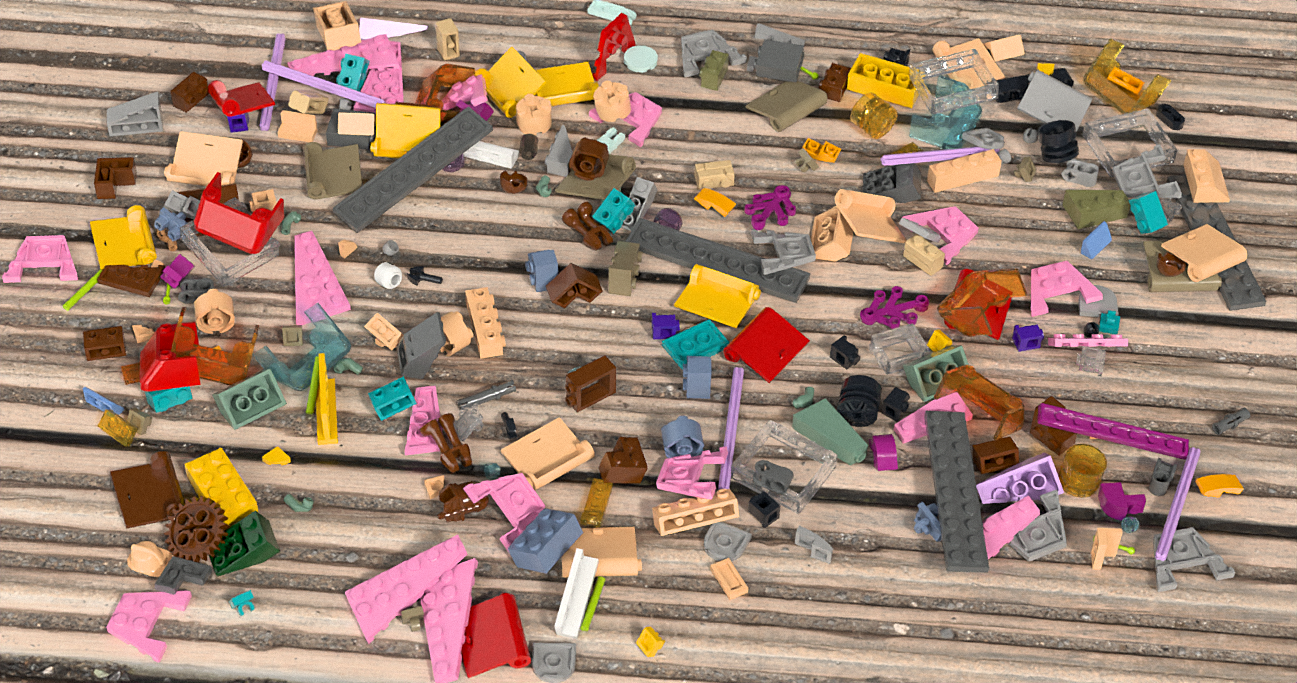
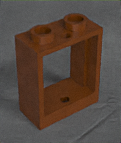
M606 355L566 375L565 401L567 405L578 413L616 393V366ZM599 380L598 383L581 391V388Z

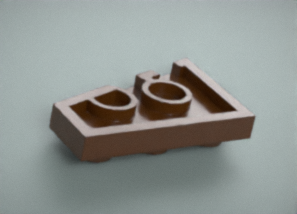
M105 265L97 280L101 285L150 297L166 267L165 265H158V267H148V265H141V267Z

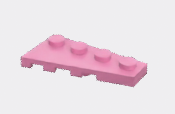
M1054 334V338H1048V345L1062 347V345L1070 347L1128 346V339L1122 338L1121 334H1111V338H1103V334H1092V338H1084V334H1073V338H1065V334Z
M436 385L418 387L414 396L417 404L413 405L410 427L407 434V444L405 445V455L440 451L431 436L424 437L420 433L422 426L433 419L438 421L440 417Z
M953 387L896 423L894 431L904 444L927 435L924 418L925 411L965 412L966 421L972 420L973 414Z
M1029 495L982 521L988 559L994 557L1002 546L1014 539L1013 536L1025 529L1040 515L1039 508Z

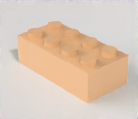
M346 1L313 8L317 28L328 50H338L343 46L352 47L357 45V43H361L358 23Z

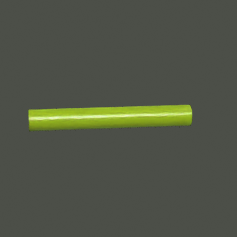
M99 270L63 305L65 310L69 311L98 283L97 279L102 270Z
M319 356L315 357L306 407V414L311 415L314 413L320 379Z
M602 576L597 577L580 627L582 631L586 632L589 630L605 583V578Z

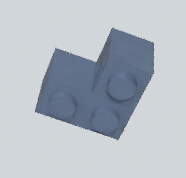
M549 249L528 253V261H525L526 271L531 273L529 275L530 284L535 286L536 292L547 291L546 285L558 275V262L555 252Z
M687 356V364H683V378H686L683 379V390H687V398L710 399L711 358L709 356Z

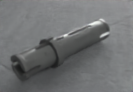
M513 380L498 386L492 385L490 389L457 400L458 406L462 405L459 409L463 412L493 399L499 400L501 396L516 392L515 386L510 387L514 384Z

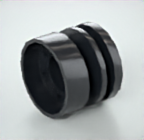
M1051 121L1038 128L1039 142L1042 144V159L1045 162H1066L1079 155L1078 141L1075 139L1077 135L1076 128L1072 121Z
M853 375L846 378L842 382L837 412L850 426L867 427L872 425L878 417L882 394L881 385L875 379L864 375Z

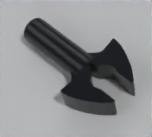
M424 266L410 268V274L407 273L408 280L418 286L420 281L442 284L443 282L442 277L424 273Z
M503 412L501 418L506 427L507 438H517L514 419L510 418L507 412Z

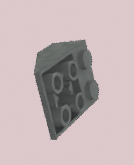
M916 163L886 166L863 173V193L890 197L894 199L895 203H907L921 199V172Z
M436 312L403 334L396 347L401 376L423 379L426 373L430 371L434 359H437L441 347L446 343L440 312Z

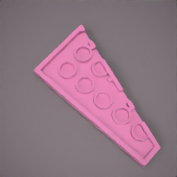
M458 535L345 591L368 643L374 640V636L381 629L384 631L392 619L400 616L401 611L407 610L424 594L423 591L437 583L439 581L438 578L445 571H450L467 555V551Z

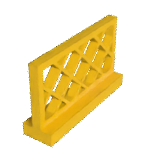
M320 353V380L316 396L318 445L338 444L335 378L328 379L325 353Z

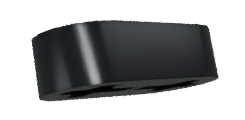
M1160 104L1156 112L1158 119L1172 130H1181L1185 122L1183 115L1169 104Z

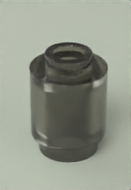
M525 134L521 137L520 154L525 160H532L537 155L539 139L536 135Z

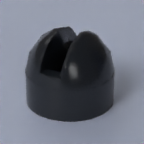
M1088 322L1084 327V335L1092 338V334H1099V325L1096 322Z

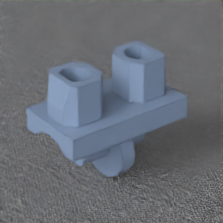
M164 207L160 210L159 217L155 220L154 227L159 231L167 228L169 230L167 235L173 242L179 238L184 241L187 238L186 233L189 229L188 222L185 221L186 214L180 212L177 215L174 212H169Z
M923 502L917 505L919 510L914 519L916 522L914 526L915 532L918 534L924 532L926 535L930 533L936 542L942 540L940 523L936 518L938 516L937 506L934 503L927 506Z

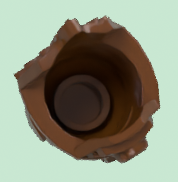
M470 481L458 485L454 483L442 488L439 492V499L444 503V510L437 515L438 519L445 518L446 522H463L466 514L484 510L489 502V497L485 496L474 504L464 490L468 484H478L480 482Z

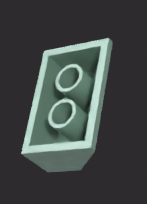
M962 345L948 346L903 365L908 383L923 402L939 397L953 387L958 389L974 382Z
M263 369L212 394L219 411L234 430L287 404L271 369Z

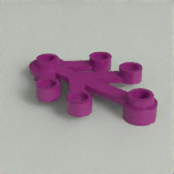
M779 185L772 193L753 195V204H746L744 210L746 215H753L751 218L753 229L762 230L766 226V219L773 211L777 215L778 225L786 226L788 224V216L796 214V206L789 199L791 197L789 187ZM773 199L772 201L763 202V200ZM781 201L785 205V214L779 205ZM765 209L761 214H755V210Z
M894 286L891 290V297L885 307L878 309L880 303L885 301L886 294L882 290H877L874 293V300L870 307L861 310L860 318L866 325H873L875 322H878L894 330L900 327V320L905 321L909 325H915L918 319L917 314L913 312L905 314L901 311L914 308L918 312H925L928 309L929 300L925 295H918L914 301L895 305L897 300L902 297L903 289L900 286ZM888 315V316H891V318L888 319V318L883 317V316Z

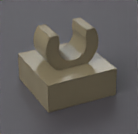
M804 148L798 152L802 158H798L795 163L798 167L801 166L800 169L803 173L809 169V166L813 171L819 167Z
M1030 156L1024 157L1022 162L1016 165L1018 170H1014V174L1017 178L1023 177L1025 182H1030L1036 173V168Z
M302 325L282 327L283 346H303Z
M132 408L129 411L126 427L139 435L146 434L147 427L151 425L152 417L137 408Z
M422 606L401 611L402 624L409 623L412 632L420 630L419 620H423L424 617Z

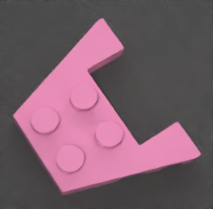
M482 74L476 77L471 76L462 83L457 82L452 86L438 105V108H441V121L444 120L449 109L456 107L459 100L463 102L471 100L473 106L488 100L485 90L486 83Z
M634 92L629 94L631 111L622 120L637 128L629 134V141L642 147L645 138L650 134L651 128L654 127L662 114V107ZM596 108L589 111L591 118L599 123L603 122L599 118Z
M956 206L902 217L914 221L921 226L928 225L933 231L941 235V239L948 244L940 248L945 253L943 261L946 265L951 262L954 256H957L963 246H966L973 239L979 229Z
M27 236L17 251V257L9 264V270L7 273L4 272L2 276L3 282H21L23 268L60 266L59 276L61 281L78 280L65 236Z
M1068 261L1031 269L1032 317L1048 313V306L1044 300L1046 298L1080 290L1087 304L1103 300V294Z
M720 447V451L710 453V450L702 451L701 455L693 457L690 454L665 459L656 481L657 488L705 499H713L716 490L715 482H698L704 464H725L728 455L727 447Z
M522 473L501 477L497 480L482 481L478 484H468L464 488L474 504L490 494L510 521L514 529L500 538L506 549L545 508V504Z
M177 591L175 595L165 592L124 593L107 625V631L126 644L135 646L139 652L144 655L148 654L154 661L160 663L167 649L166 642L148 637L163 607L185 611L192 597L191 591Z

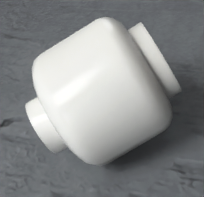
M384 262L376 268L374 278L378 284L386 289H393L400 284L402 272L400 268L390 262Z

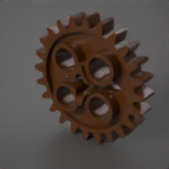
M194 496L192 501L185 499V505L179 503V510H172L175 515L173 517L168 516L171 523L165 524V527L169 528V531L164 532V535L169 537L165 540V543L170 545L167 549L173 552V556L197 563H200L201 559L207 561L208 554L214 557L213 551L215 549L221 550L218 546L219 543L225 544L222 537L228 535L224 531V529L229 527L228 524L224 523L228 517L223 515L225 510L220 508L221 505L210 498L206 499L201 496L198 499Z

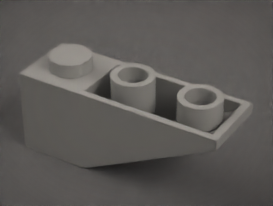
M562 125L560 131L556 132L555 143L551 144L550 154L546 155L545 165H547V173L566 177L571 171L569 162L573 151L565 125Z
M637 177L629 196L636 206L633 212L623 221L621 228L632 231L639 218H644L658 190L654 182Z

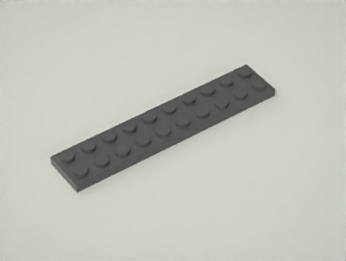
M467 107L333 207V212L356 233L360 232L491 133L493 126L470 107Z
M1186 174L1167 177L1166 182L1177 181L1182 192L1181 198H1175L1190 231L1208 224L1236 241L1217 202L1193 203ZM1247 261L1218 273L1222 280L1221 287L1218 288L1229 311L1265 306L1266 299Z
M639 218L625 241L639 243L640 251L691 269H693L695 264L757 284L761 292L794 303L798 302L811 274L792 267L763 275L761 259L765 258Z
M925 411L924 418L946 571L988 573L989 563L965 412Z

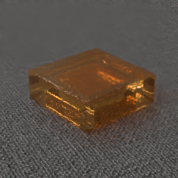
M140 362L121 367L125 385L140 382Z

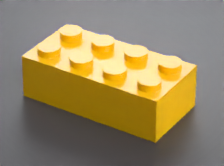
M860 53L848 74L847 90L913 108L923 88L925 72Z
M222 448L184 464L187 479L198 497L210 498L220 504V508L225 510L223 515L227 516L228 519L224 523L229 525L228 528L254 511L259 513L256 500Z

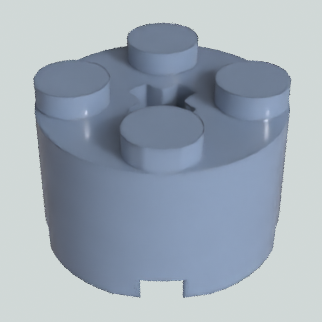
M679 416L676 420L661 428L667 458L690 454L691 457L701 455L704 441L701 426L698 422L688 419L687 416Z

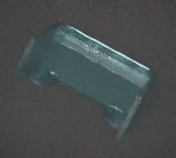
M939 75L935 97L953 103L955 106L948 116L938 113L934 114L930 120L913 114L909 137L944 150L962 148L966 140L962 139V135L964 132L974 129L981 118L982 107L965 83Z
M319 303L304 311L315 325V328L309 334V340L315 348L289 369L283 362H280L267 345L252 354L263 369H271L277 382L296 391H303L311 385L316 356H319L320 353H325L326 369L328 371L348 354L351 349L350 341Z

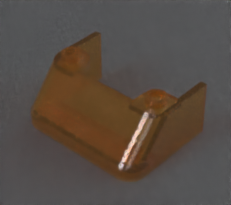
M453 64L440 66L423 81L415 104L434 105L441 108L440 126L442 127L458 115L459 112L443 109L444 104L442 100L437 99L441 86L452 87L457 82L462 83L469 77L475 76V67Z
M1018 268L975 271L968 274L938 305L937 310L944 320L965 336L991 335L992 330L984 312L990 306L996 305L1000 307L1005 305L1010 297H1024L1028 294Z
M182 307L171 352L176 354V358L196 355L201 379L226 385H232L245 379L251 362L259 325H255L251 342H237L233 347L232 353L194 344V331L189 327L182 326L186 307Z
M970 365L959 366L946 371L934 395V398L937 400L958 392L1000 421L993 437L994 440L1021 430L1025 423V407L1022 400L1010 395L975 371V368Z

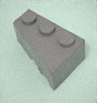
M158 91L107 109L109 136L163 132V115Z

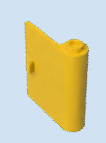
M512 46L489 71L480 68L473 74L475 77L482 74L486 83L485 90L487 96L508 118L516 116V105L525 95L533 94L535 96L547 83Z
M589 62L536 70L547 83L535 96L550 100L551 106L594 100V92L599 85L598 82H594Z
M376 103V139L371 143V153H374L376 157H402L440 128L441 108Z
M140 205L130 207L127 210V217L90 221L100 270H103L105 265L137 266L151 264L156 260L157 255L144 207Z
M695 264L691 271L689 284L674 303V307L737 328L754 301L759 299L761 290L757 284Z

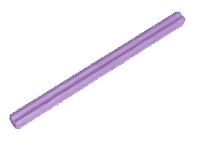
M283 33L276 35L271 62L281 65L285 45V35ZM269 72L266 91L275 100L279 75ZM273 106L262 108L259 124L262 131H268L270 128Z
M267 60L262 63L264 71L376 108V103H385L383 99Z
M968 147L883 155L880 160L884 166L957 159L992 149Z
M738 367L733 369L724 447H727L728 455L725 464H721L718 490L729 489L744 375V369Z
M1192 447L1189 450L1156 550L1155 558L1157 560L1164 561L1167 558L1201 451L1199 448Z

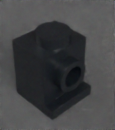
M890 48L889 52L885 51L883 60L908 66L911 50L903 51Z
M845 335L831 344L830 358L846 370L852 365L855 366L860 361L861 356L858 355L859 349L854 344L849 343Z
M895 387L883 401L881 414L899 422L901 413H905L909 407V393Z
M763 491L759 495H754L749 500L748 512L760 521L765 529L779 519L781 506Z

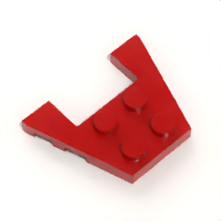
M620 13L601 31L597 49L600 55L594 64L597 67L596 73H592L595 81L600 80L606 74V60L611 55H614L619 47L625 53L629 48L636 46L626 14Z

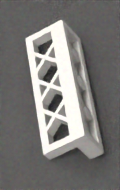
M479 141L460 156L512 169L519 156V151Z
M576 549L555 623L557 635L572 639L578 638L599 560L596 558L584 556L582 549Z

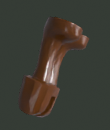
M586 201L578 207L577 212L572 208L568 209L563 214L562 221L584 237V245L597 251L601 249L602 244L605 246L612 244L613 238L606 227L600 226L594 221L591 216L593 206ZM581 222H583L591 230L589 231Z
M448 413L440 416L438 421L433 419L420 428V433L424 437L431 436L442 454L441 462L453 474L459 470L456 458H459L462 465L467 467L472 465V457L468 444H462L453 425L455 422L453 413ZM440 428L447 434L453 448L450 449Z

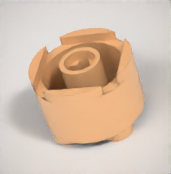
M604 81L594 92L596 111L599 118L603 121L616 122V119H624L629 115L631 103L626 85Z
M527 94L517 103L516 122L522 133L537 135L538 132L543 134L550 129V100L534 96L533 94Z
M210 289L194 301L196 323L199 330L204 333L213 334V331L220 330V333H223L233 327L235 315L233 299L229 295L219 292L217 289Z
M448 312L441 316L446 343L441 347L440 351L442 353L446 351L448 353L446 356H451L470 344L473 332L469 327H466L460 312Z

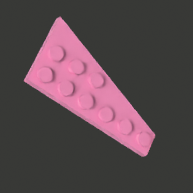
M386 34L361 40V43H357V45L352 47L343 46L338 50H327L287 63L289 68L312 76L315 73L331 75V72H341V60L345 57L346 53L369 60L368 70L378 68V71L385 70V67L400 69Z
M389 41L400 69L385 67V70L378 71V68H371L361 92L383 99L386 104H395L396 102H404L400 42ZM356 102L354 105V111L376 114V108L359 102Z
M313 231L295 235L296 325H305L351 310L350 304Z
M476 558L459 563L450 571H445L438 578L439 581L423 591L424 594L420 597L435 683H449L459 678L462 644L465 643V626L468 625L472 601L471 591L475 583L474 573L478 566Z

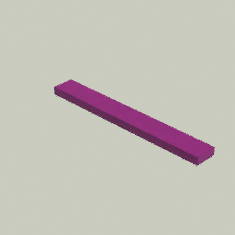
M1041 403L1038 407V424L1183 460L1187 459L1189 439Z

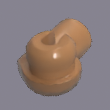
M158 230L156 233L157 237L161 241L168 243L170 251H176L178 248L177 240L173 242L168 237V230Z

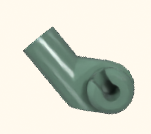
M546 175L542 176L536 185V190L540 196L545 198L549 197L552 192L551 188L548 189L547 185L550 182V178Z
M297 211L290 212L282 220L281 233L284 235L290 234L292 222L299 223L301 214L297 213Z
M351 358L338 360L333 369L338 374L350 369L359 375L363 367Z
M806 387L804 395L798 396V398L793 400V406L796 409L811 406L813 404L814 388Z
M288 494L284 498V502L295 512H309L313 508L314 501L310 497L304 498L303 501H298L291 494Z

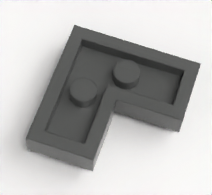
M173 556L157 579L155 590L175 595L183 581L204 586L212 573V566Z

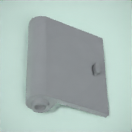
M1038 69L1035 72L1032 71L1027 79L1030 81L1029 86L1017 109L1045 124L1056 120L1072 121L1077 131L1092 98Z

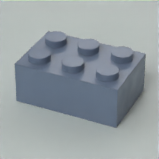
M544 508L507 549L518 568L547 573L582 535L583 531L573 513Z

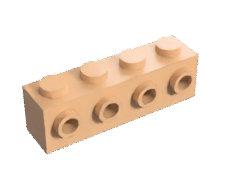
M992 149L929 165L927 182L934 193L997 177L1000 172L1001 159L995 150Z
M488 287L466 290V306L480 359L503 355V347H506L504 335H500L502 333L501 323L496 320L498 319L497 308H493V294H489Z
M730 489L717 490L714 493L713 499L700 497L682 498L677 502L662 503L652 507L654 526L661 536L739 517L737 498Z

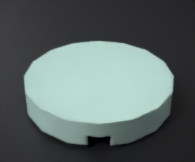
M634 46L624 53V64L634 72H647L648 69L652 70L657 65L658 55L650 47Z

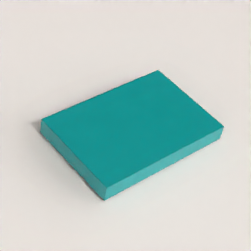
M708 319L663 340L661 346L683 370V364H687V356L711 357L722 352L730 342L714 323Z

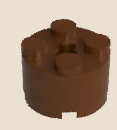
M582 138L574 147L569 162L570 169L572 168L575 172L574 174L583 180L591 181L594 178H600L604 174L609 159L608 146L594 139Z

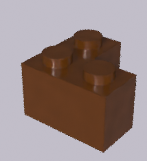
M134 157L97 158L94 179L97 199H116L117 186L136 185L137 170Z
M570 263L546 285L551 302L563 308H566L576 297L591 303L603 292L597 275L573 263Z
M1052 396L1042 402L1066 409L1063 404ZM1038 405L1035 407L1030 434L1046 445L1049 450L1060 456L1075 444L1077 433L1038 424Z
M619 437L613 451L605 453L598 467L603 483H641L648 466L638 437Z

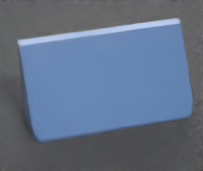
M1102 222L1083 240L1081 254L1089 259H1093L1111 242L1112 238L1107 222Z
M87 387L83 388L86 402L113 418H116L124 411L123 407Z

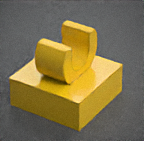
M939 329L934 331L927 346L933 352L951 346L953 342Z
M649 626L644 628L636 644L647 657H654L658 649H661L666 641L662 640L659 633Z

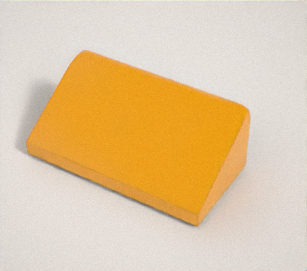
M1116 67L1112 69L1107 78L1136 94H1139L1145 83Z

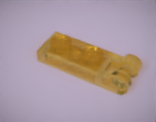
M593 478L586 505L581 515V525L587 526V524H592L596 528H601L613 489V483H603V480Z

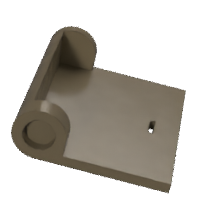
M785 81L747 104L746 109L769 117L773 129L781 132L827 104V94L821 89L799 81L797 83Z
M309 142L304 146L307 194L311 199L318 200L350 194L363 186L358 144L322 150V146L317 142Z
M609 154L604 174L600 178L597 177L591 181L578 178L572 169L555 191L556 193L605 200L613 188L620 189L635 170L636 163L632 157Z
M1166 241L1143 242L1149 268V292L1217 291L1218 287H1221L1222 280L1218 273L1199 282L1192 281L1187 272L1188 263H1186L1185 271L1176 277L1162 275L1157 269V259L1159 253L1163 256L1166 252H1169L1161 247L1162 243Z

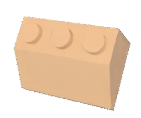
M1187 149L1183 166L1193 203L1229 202L1230 198L1219 161L1205 149Z
M837 206L814 218L810 240L816 254V259L836 262L850 255L854 231Z

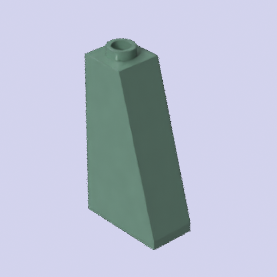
M826 399L793 415L792 428L848 465L851 466L866 458L868 444Z

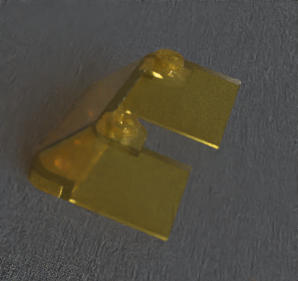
M1110 38L1085 73L1083 81L1086 86L1122 114L1134 116L1155 104L1172 80L1157 74L1147 89L1143 90L1139 96L1107 79L1114 67L1121 70V65L1115 58L1125 46L1123 43Z

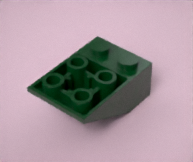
M254 511L225 530L228 533L227 536L222 537L225 544L219 543L218 546L221 550L215 549L213 551L215 556H210L216 576L219 577L264 563L279 553L280 548L269 520L257 511Z

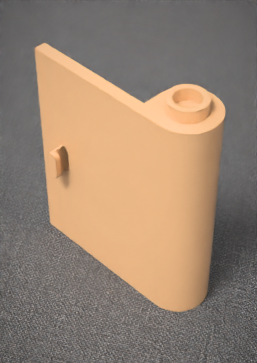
M979 38L949 48V44L946 41H939L933 46V53L960 93H966L990 85L994 81L1005 79V76Z
M180 131L174 162L165 167L164 176L167 177V181L207 186L215 174L220 172L221 185L235 183L243 140Z
M840 189L836 193L835 204L857 236L900 243L907 241L890 217L896 207L893 198Z
M1208 224L1166 241L1161 245V247L1189 264L1188 276L1194 282L1204 280L1247 259V251L1241 244Z
M560 417L501 449V453L518 474L522 473L534 490L541 488L595 456L590 443L587 440L580 442Z
M635 527L581 528L583 531L582 535L562 556V578L569 577L577 548L583 550L584 556L599 560L595 577L637 576L638 571H642L641 559H637Z

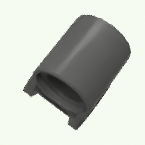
M210 278L183 279L180 282L181 292L178 295V299L185 304L194 303L199 296L207 293L210 289H215L213 280Z
M1158 457L1149 485V491L1153 495L1163 496L1167 493L1178 464L1164 462Z
M760 460L755 464L756 473L753 475V482L756 485L778 494L786 493L794 478V474L790 469L773 464L767 460Z

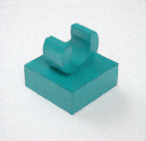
M1108 310L1107 314L1101 313L1099 332L1118 334L1120 316L1115 315L1116 311Z
M251 590L229 601L232 609L238 607L237 612L240 616L244 615L242 607L245 605L249 607L251 612L254 610V605L250 602L254 598Z

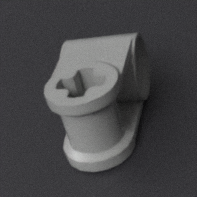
M1077 159L1067 162V168L1062 172L1064 180L1085 187L1096 185L1099 169L1097 165Z

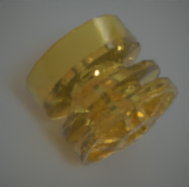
M870 92L863 95L856 102L851 111L850 119L857 127L864 129V132L869 134V136L874 139H880L895 124L897 110L887 102H884L878 95Z
M1075 444L1071 446L1065 454L1063 464L1058 473L1063 490L1079 498L1094 495L1100 486L1107 468V459L1098 448L1092 445Z

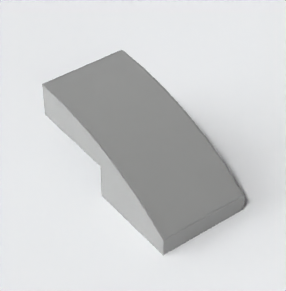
M172 190L164 204V208L176 214L183 212L187 218L195 219L200 200L192 196L187 198Z
M799 526L796 531L795 544L810 549L812 558L830 564L833 548L819 535Z

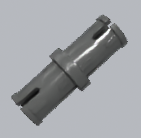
M1243 407L1233 414L1225 415L1224 419L1212 425L1213 431L1220 435L1230 428H1236L1239 423L1250 418V412L1247 408Z

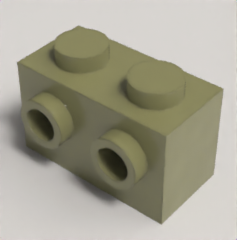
M712 50L710 56L706 57L705 66L701 67L699 73L701 87L718 91L728 70L729 54Z

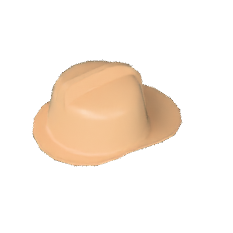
M142 541L131 546V553L128 556L127 562L132 570L159 578L173 555L171 552L157 547L151 541Z

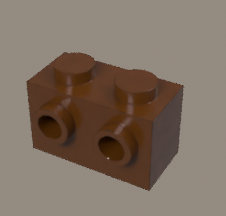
M832 63L830 68L826 69L824 80L821 79L819 89L827 94V99L836 102L841 101L847 89L850 67Z
M192 72L170 91L173 107L187 113L209 94L207 78Z
M122 326L83 331L84 350L87 361L126 356L125 337Z
M1010 436L972 445L973 462L981 474L1010 468L1019 463V448Z

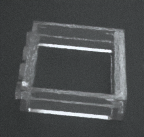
M976 49L910 64V80L931 115L998 99L999 84ZM973 67L984 86L933 98L923 79Z
M1149 109L1085 123L1083 137L1110 178L1114 177L1113 167L1129 159L1114 161L1099 138L1106 135L1144 127L1155 144L1161 145L1165 154V160L1150 163V168L1174 163L1177 149Z
M236 197L223 203L243 213L252 215L247 210L245 204ZM194 220L180 227V239L223 287L279 256L280 244L276 238L271 236L265 245L266 247L261 252L252 254L226 269L195 235L199 232L194 227Z
M769 420L731 465V479L759 494L765 491L778 504L800 514L835 470L838 455L816 444L814 441H810L798 433L783 427L781 424ZM769 437L823 464L800 494L789 488L786 493L778 494L753 482V475L756 471L747 467L746 464Z

